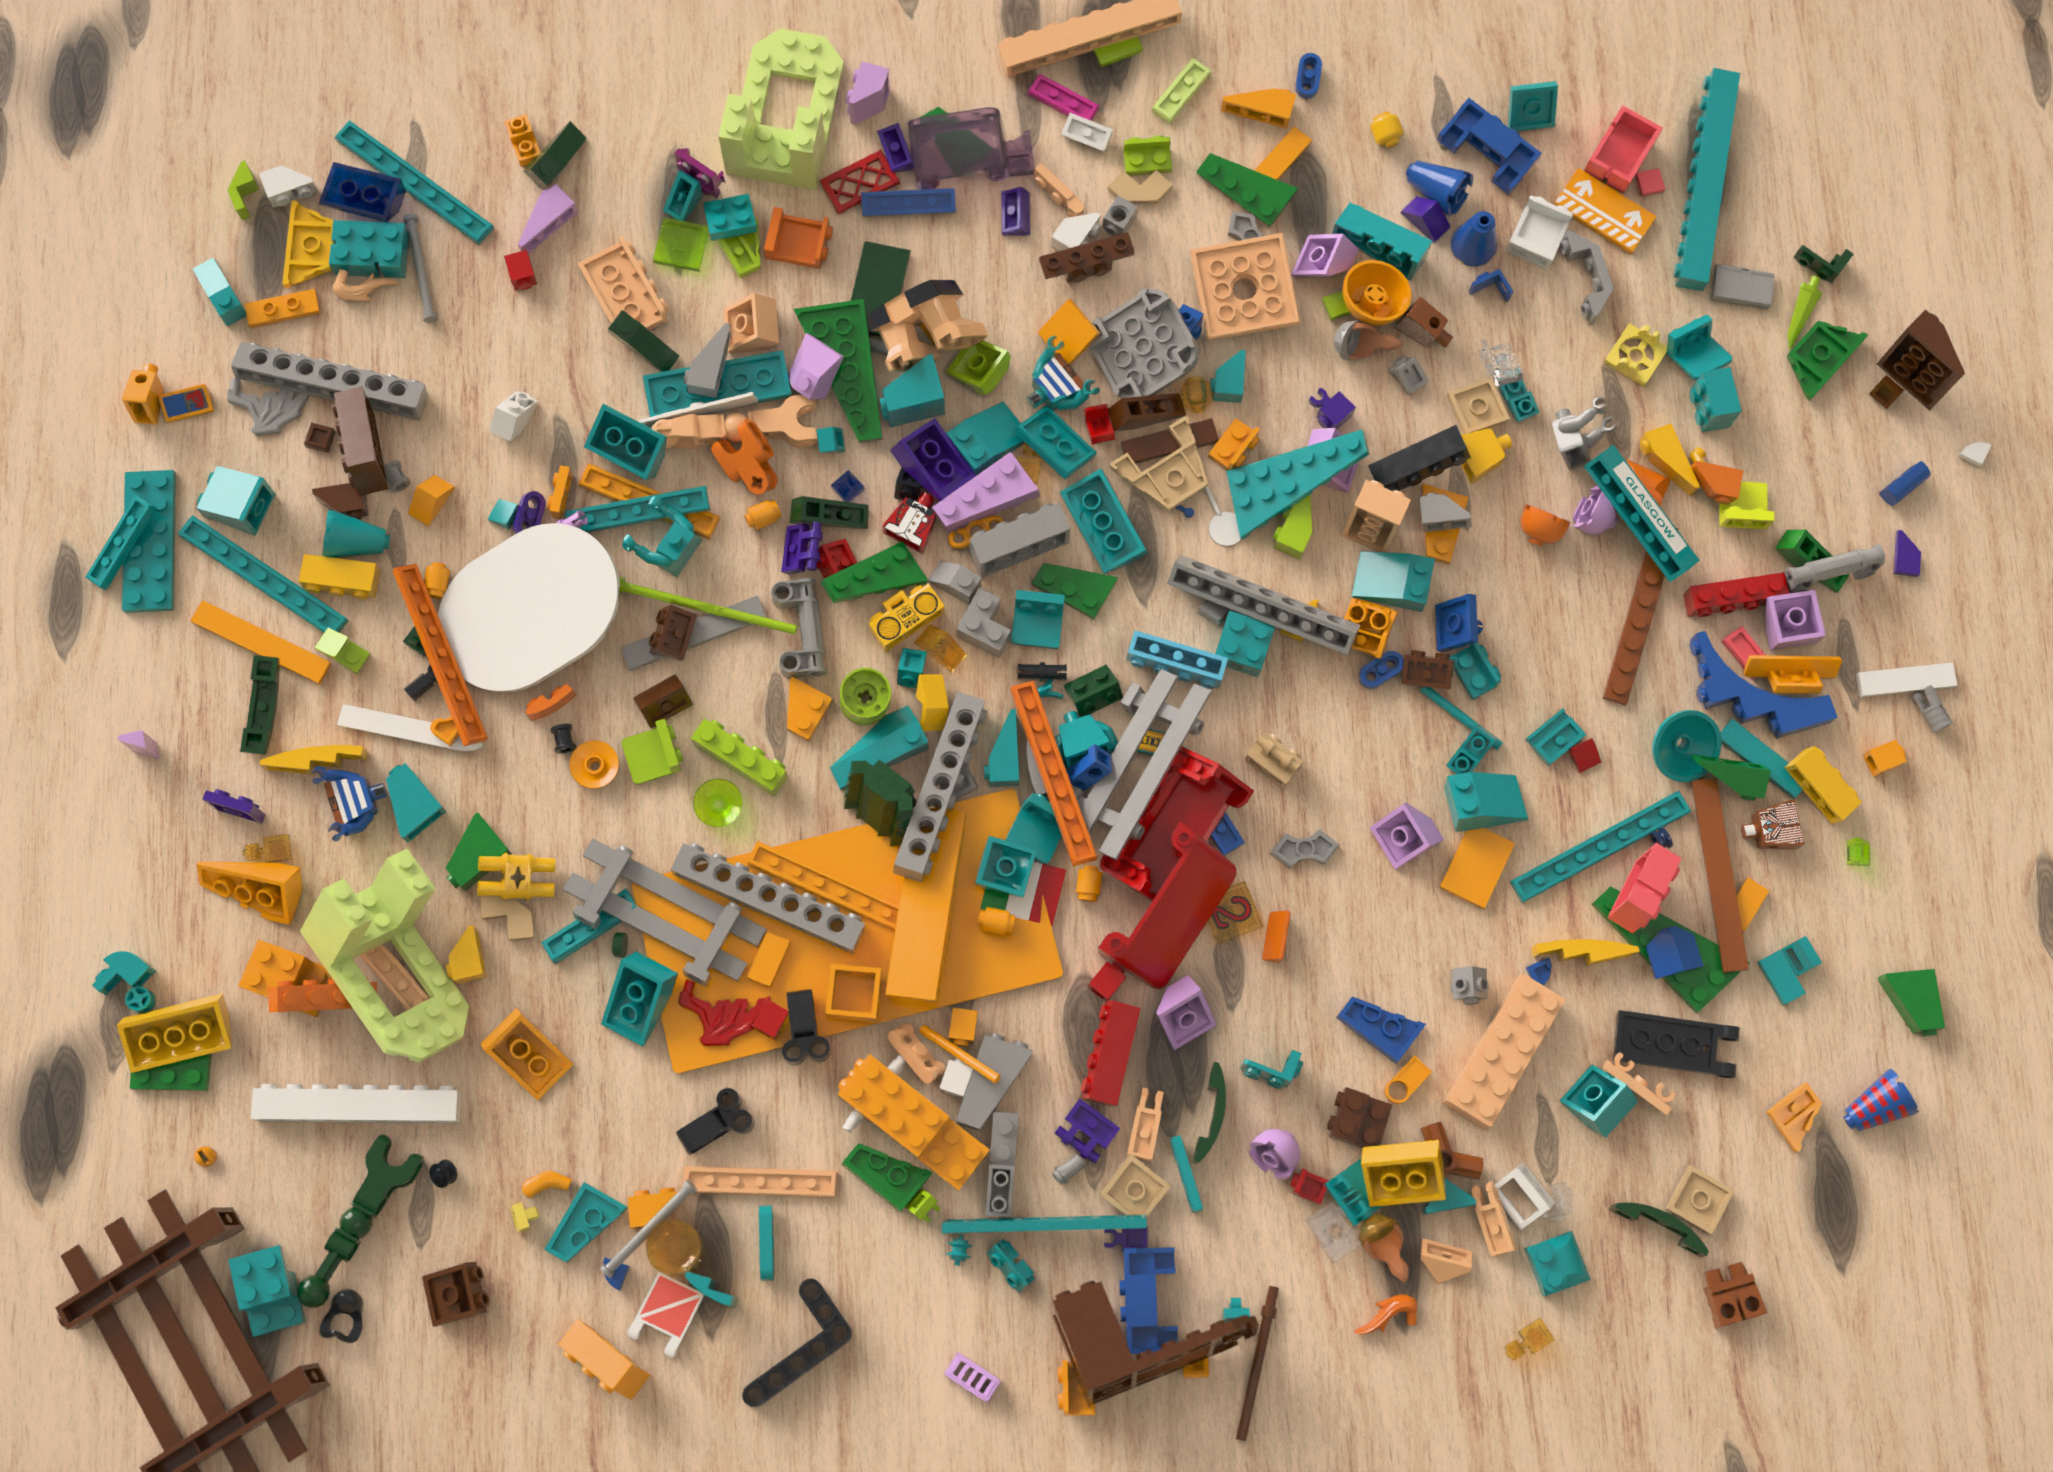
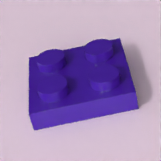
M215 789V792L206 790L202 799L217 811L261 824L266 815L259 809V805L253 803V800L243 796L235 799L230 796V793Z

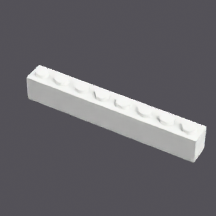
M261 1084V1088H253L251 1119L257 1122L460 1123L462 1093L455 1090V1086H439V1090H429V1086L416 1085L414 1090H404V1086L389 1085L388 1090H381L377 1085H363V1089H353V1085H338L337 1089H328V1085L314 1084L312 1089H302V1085L287 1084V1089H277L276 1084Z

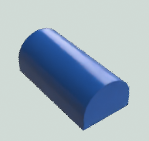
M1923 461L1914 464L1880 491L1879 495L1887 504L1895 506L1931 476L1929 468Z

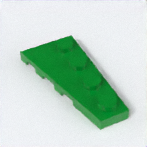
M1212 153L1207 156L1196 171L1197 174L1269 227L1273 225L1299 190L1297 187Z

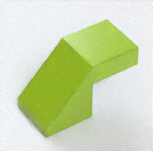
M245 160L240 162L227 190L241 220L251 217L242 197L259 190Z

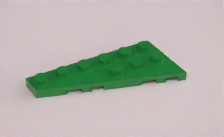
M864 299L793 309L805 334L809 333L844 356L831 386L859 443L883 440Z

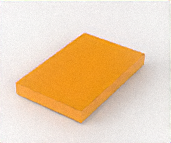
M1485 828L1465 831L1439 888L1481 909H1485L1515 843Z

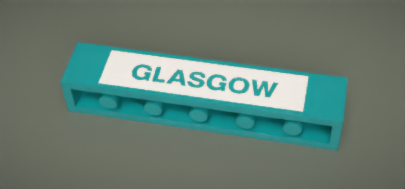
M1614 444L1584 465V468L1669 582L1688 571L1700 561Z

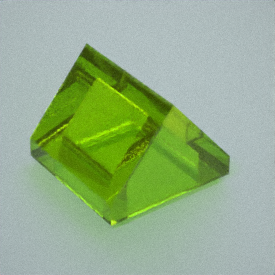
M1860 837L1847 841V865H1870V843Z

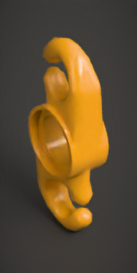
M995 515L974 520L967 527L957 530V533L964 538L961 543L954 541L956 533L951 531L948 535L949 545L960 550L969 547V538H972L970 530L973 527H980L987 532L992 530L990 524L993 521L1001 523L1004 520Z

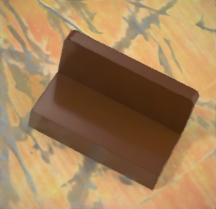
M672 675L633 698L650 728L656 726V721L667 720L693 705L684 686L676 675Z

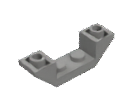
M1569 230L1565 232L1560 241V249L1562 254L1566 255L1568 262L1585 258V267L1587 271L1591 272L1593 278L1592 288L1596 293L1588 294L1581 305L1582 315L1584 318H1587L1589 325L1594 324L1614 287L1600 246Z

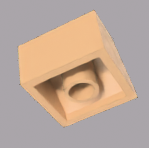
M753 293L724 308V321L729 323L732 329L728 353L764 351L779 343L776 299Z

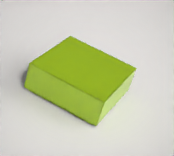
M1342 291L1322 298L1330 321L1351 314L1344 303Z

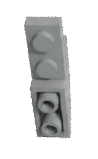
M993 1111L986 1216L1011 1217L1019 1113Z

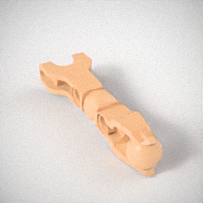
M793 395L787 398L779 408L747 412L748 416L739 412L731 413L725 418L724 414H689L670 420H659L652 426V429L667 436L666 449L672 447L697 449L700 446L712 445L717 440H726V438L732 442H742L737 428L741 422L749 419L756 423L766 440L784 439L788 444L796 448L818 445L816 428L803 427L798 423V418L801 415L813 412L817 407V399H808L804 395Z

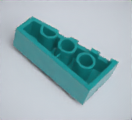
M1349 202L1335 222L1332 234H1344L1360 251L1371 258L1394 266L1410 282L1424 263L1433 242Z

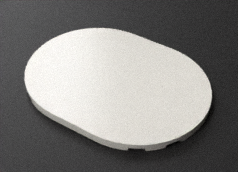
M550 523L530 527L473 560L452 580L442 598L438 617L464 680L476 687L492 692L521 691L535 686L586 655L605 637V632L615 619L619 605V576L612 557L599 541L587 532L565 524Z

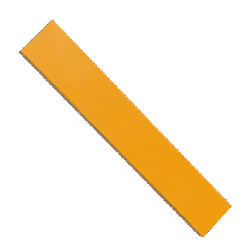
M589 463L578 483L579 487L616 502L662 494ZM708 511L684 515L693 524L694 533L707 539H711L720 520L718 515ZM669 518L660 519V520H663V521L668 522V523H670V524H673V523H674V522H673L672 520H670Z
M203 600L190 620L193 624L259 656L279 658L280 666L319 685L332 665L330 661Z

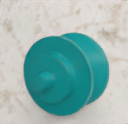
M959 1234L958 1239H953V1242H947V1244L952 1246V1250L946 1253V1255L951 1256L950 1260H955V1266H960V1261L965 1262L966 1258H971L966 1253L967 1249L973 1247V1245H969L967 1240H963L964 1235Z

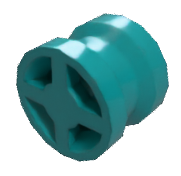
M136 986L128 990L125 1002L129 1009L137 1013H144L154 1008L156 998L152 991L142 986Z

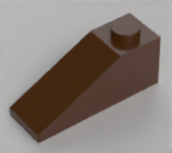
M1180 393L1121 398L1108 409L1114 431L1133 430L1181 418L1186 415Z

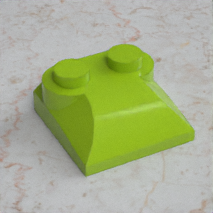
M982 340L972 347L962 349L946 370V374L974 388L977 394L986 395L994 390L1009 369L1011 355L1007 350Z

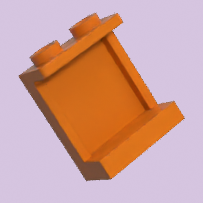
M774 207L764 247L765 259L821 269L822 261L826 262L828 256L826 242L831 240L833 234V226H830L829 218L824 217L823 221L785 215L783 208Z

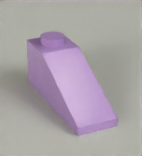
M557 184L545 189L538 198L518 243L520 251L527 250L529 254L578 213L575 203Z

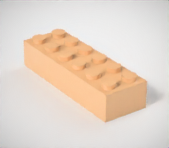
M1520 974L1514 981L1442 1104L1484 1130L1491 1128L1566 999L1527 975Z

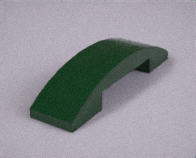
M258 655L253 657L250 678L253 684L246 728L243 727L240 748L242 753L262 755L267 753L278 700L280 662L277 657Z
M1218 1062L1212 1064L1207 1088L1208 1090L1217 1091L1208 1138L1201 1136L1197 1138L1193 1164H1198L1210 1151L1223 1123L1226 1107V1087L1223 1072Z
M1626 1202L1612 1204L1609 1208L1612 1212L1630 1221L1638 1220L1639 1215H1642L1680 1235L1681 1239L1678 1246L1699 1257L1708 1255L1709 1251L1699 1236L1685 1223L1663 1210L1644 1204Z

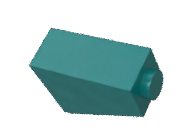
M406 763L402 766L397 765L389 772L386 782L399 834L409 843L445 814L446 810Z

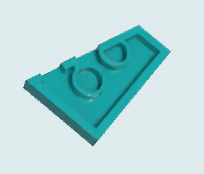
M583 1182L544 1250L568 1263L625 1212L628 1207Z

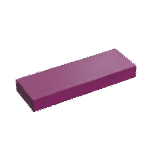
M1040 73L1028 91V96L1067 117L1072 113L1092 121L1099 110V105Z

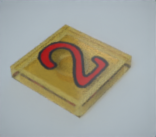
M1245 881L1229 887L1208 920L1217 945L1264 927Z

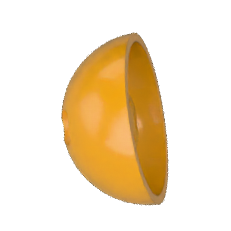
M1368 260L1354 265L1347 272L1343 282L1342 293L1344 303L1348 311L1362 323L1373 326L1390 324L1399 319L1411 303L1412 292L1406 277L1397 268L1382 261Z

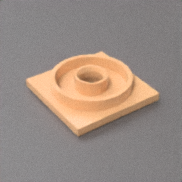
M1283 233L1190 250L1201 312L1204 314L1203 323L1207 342L1300 325ZM1248 280L1252 282L1256 288L1254 297L1246 300L1238 299L1233 293V287L1238 281Z

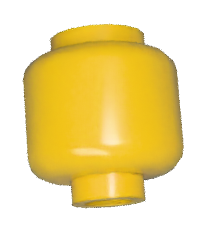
M1390 111L1375 116L1370 129L1376 144L1380 146L1386 145V148L1398 145L1399 139L1404 135L1399 117L1396 114H1391Z

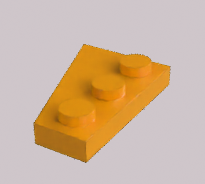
M1426 484L1421 486L1423 496L1428 493L1444 494L1463 509L1466 508L1469 498L1467 496ZM1460 528L1424 532L1426 557L1434 558L1437 562L1449 565Z

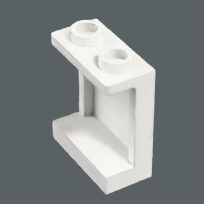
M1530 196L1505 252L1548 270L1573 213L1563 206H1555L1548 203L1542 197Z

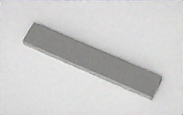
M758 596L726 607L766 618ZM711 613L695 620L687 650L753 624L716 616ZM650 637L621 647L630 671L667 658V656L659 653L655 655L649 653L651 648L649 646Z

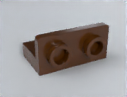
M673 605L660 609L656 616V623H658L656 631L652 633L649 640V646H651L649 653L653 655L659 653L678 661L684 660L697 614Z
M1411 650V654L1404 655L1401 684L1451 689L1455 659H1450V654L1435 653V657L1425 656V651Z

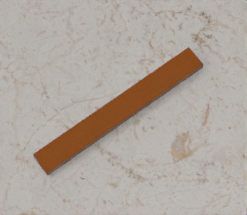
M1717 778L1692 781L1691 786L1722 973L1748 971L1749 967Z

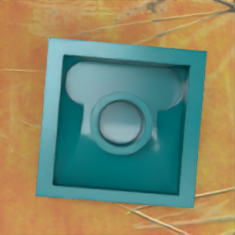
M989 836L983 850L975 885L986 890H995L1023 898L1037 850Z
M1572 1231L1524 1248L1543 1297L1591 1280Z

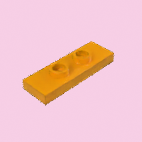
M315 289L244 304L250 328L320 314Z

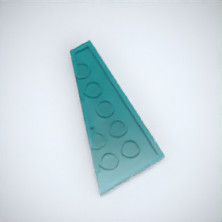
M1361 429L1226 471L1240 538L1244 540L1250 536L1249 533L1258 527L1266 525L1274 516L1284 513L1312 494L1314 489L1331 481V478L1342 470L1346 471L1368 456L1369 450L1365 432Z

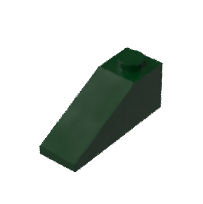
M569 121L523 170L524 173L539 188L548 186L564 169L587 137Z
M621 310L608 328L610 335L660 372L669 371L680 357L645 326L623 310Z
M801 496L791 500L790 523H805L812 526V522H820L823 527L867 529L869 505Z

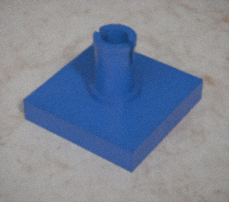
M1466 594L1435 605L1437 651L1447 652L1478 642V635L1482 632L1483 627H1478L1477 625L1481 626L1483 623L1477 620L1476 595Z

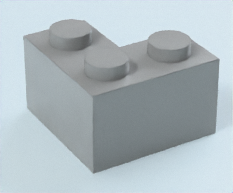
M978 588L956 629L957 637L1000 658L1011 638L1010 629L993 621L1000 608L1001 598Z

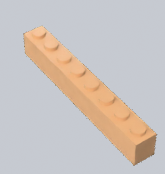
M1133 0L1124 4L1117 3L1111 8L1102 11L1095 10L1083 17H1072L1067 22L1050 24L1044 29L1038 31L1031 30L1019 37H1008L998 43L999 55L1008 78L1094 51L1096 48L1180 24L1182 11L1177 0Z

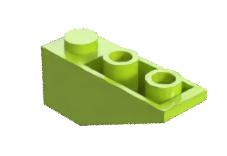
M1311 494L1285 511L1282 517L1286 520L1284 526H1278L1273 536V539L1276 540L1275 549L1299 560L1312 534Z

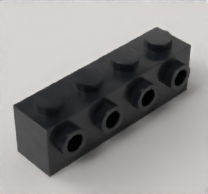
M1454 425L1368 465L1374 480L1383 484L1384 488L1390 491H1400L1408 486H1416L1430 476H1438L1445 469L1452 466L1462 465L1471 456L1457 425Z

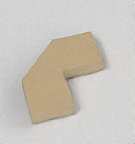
M1157 170L1141 185L1123 171L1108 185L1107 190L1115 197L1120 196L1132 204L1146 202L1148 204H1157L1173 188V184Z
M480 896L481 918L484 920L507 917L508 939L510 941L535 938L533 913L521 903L512 898L503 900L500 899V896Z

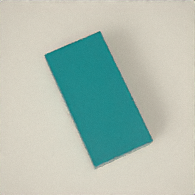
M1781 950L1757 962L1782 1006L1806 993Z

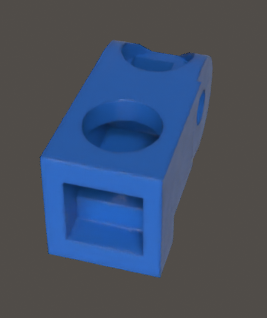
M1095 744L1091 746L1085 757L1067 769L1071 785L1085 791L1111 773V754Z

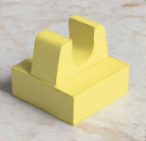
M521 1202L512 1205L510 1208L517 1234L527 1231L530 1227L528 1222L539 1217L536 1206L524 1210Z

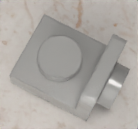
M1402 356L1393 362L1394 366L1388 369L1390 374H1396L1406 394L1413 393L1429 382L1416 357Z

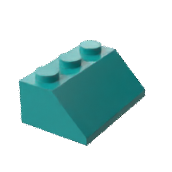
M602 404L584 444V448L648 480L656 477L665 457L667 436L606 404Z

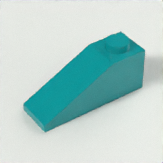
M214 258L193 268L207 296L227 327L247 316L245 309Z
M1016 709L1010 710L989 756V765H984V780H989L990 787L1019 786Z

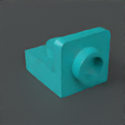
M903 648L898 666L897 685L917 688L919 675H923L927 658L926 651Z

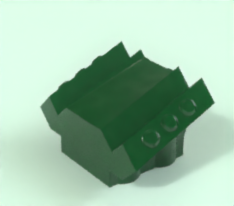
M880 759L873 766L866 760L851 762L844 791V809L856 808V819H862L875 829L877 836L889 835L890 846L902 844L917 801L914 798L915 791L912 785Z

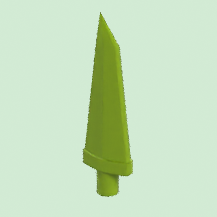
M1812 276L1809 284L1802 283L1800 286V292L1787 333L1789 350L1792 348L1817 301L1821 298L1822 292L1817 289L1821 279L1817 276Z

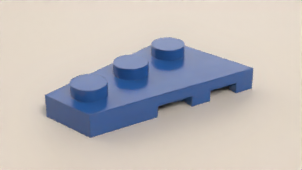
M1355 997L1350 998L1336 1017L1395 1064L1399 1062L1426 1025L1420 1021L1409 1020L1401 1014L1385 1011L1377 1005Z

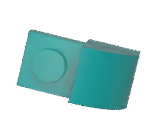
M126 951L114 952L103 959L110 967L98 973L95 978L96 981L92 986L98 992L107 995L122 979L132 987L143 986L156 970L145 960L133 953Z

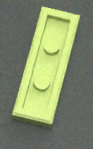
M1192 58L1152 107V112L1171 124L1211 75V70Z

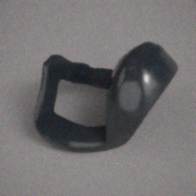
M343 1289L335 1294L330 1310L320 1325L319 1333L321 1337H337L346 1343H354L359 1339L363 1329V1299L359 1293L352 1289ZM343 1313L353 1318L354 1325L348 1336L339 1331L330 1330L331 1321L335 1315Z

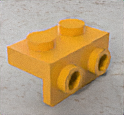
M1062 1360V1367H1058V1383H1063V1393L1058 1394L1059 1410L1063 1409L1064 1416H1096L1095 1404L1087 1406L1071 1363L1068 1360Z

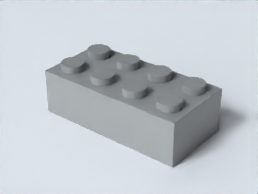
M1052 503L1046 504L1035 513H1023L1015 521L1010 523L1004 521L997 524L992 530L987 532L981 530L974 533L972 538H969V553L979 576L983 578L1069 544L1070 526L1059 503L1055 505Z

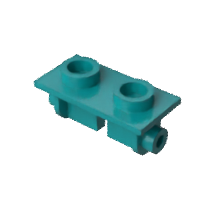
M1002 1239L987 1252L993 1266L1000 1269L1006 1277L1007 1283L1016 1289L1018 1293L1036 1279L1033 1276L1034 1272L1023 1259L1015 1264L1013 1260L1019 1254L1009 1241L1006 1242Z

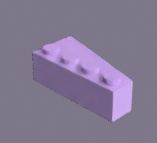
M1010 452L932 508L943 526L950 533L967 526L974 520L996 515L1002 510L1016 507L1025 501L1041 496L1036 485Z

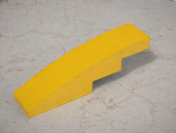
M354 745L314 746L286 751L261 759L260 765L265 770L314 775L315 773H311V771L316 766L340 768L342 759L366 761L368 751L363 746Z
M1593 939L1557 940L1538 943L1531 948L1533 957L1558 952L1560 962L1584 957L1586 966L1634 956L1640 952L1638 946Z

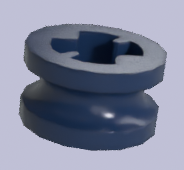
M1662 827L1658 830V833L1654 831L1650 834L1653 844L1658 843L1668 849L1673 847L1672 839L1665 828Z

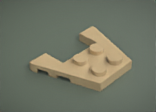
M1187 415L1168 427V430L1181 447L1143 472L1139 470L1128 453L1109 465L1112 471L1168 512L1208 487V481Z

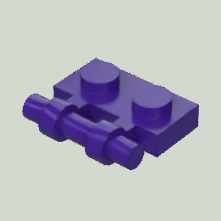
M812 522L811 530L810 525L805 523L787 526L781 572L788 575L805 572L806 562L807 570L816 571L817 562L820 561L821 555L818 552L819 542L822 541L823 537L821 532L822 524L820 522Z
M1079 1098L1064 1119L1072 1127L1067 1131L1059 1126L1054 1134L1062 1139L1061 1142L1066 1146L1069 1144L1080 1152L1079 1156L1086 1160L1088 1158L1095 1164L1101 1156L1093 1150L1096 1144L1106 1149L1120 1128ZM1078 1130L1090 1138L1087 1145L1075 1137Z

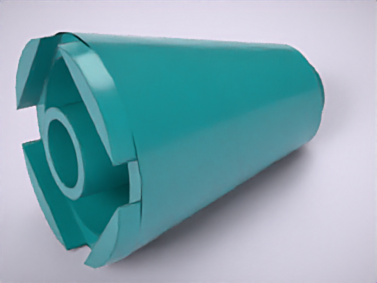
M328 510L322 556L336 558L383 554L384 549H389L390 535H386V529L334 510Z

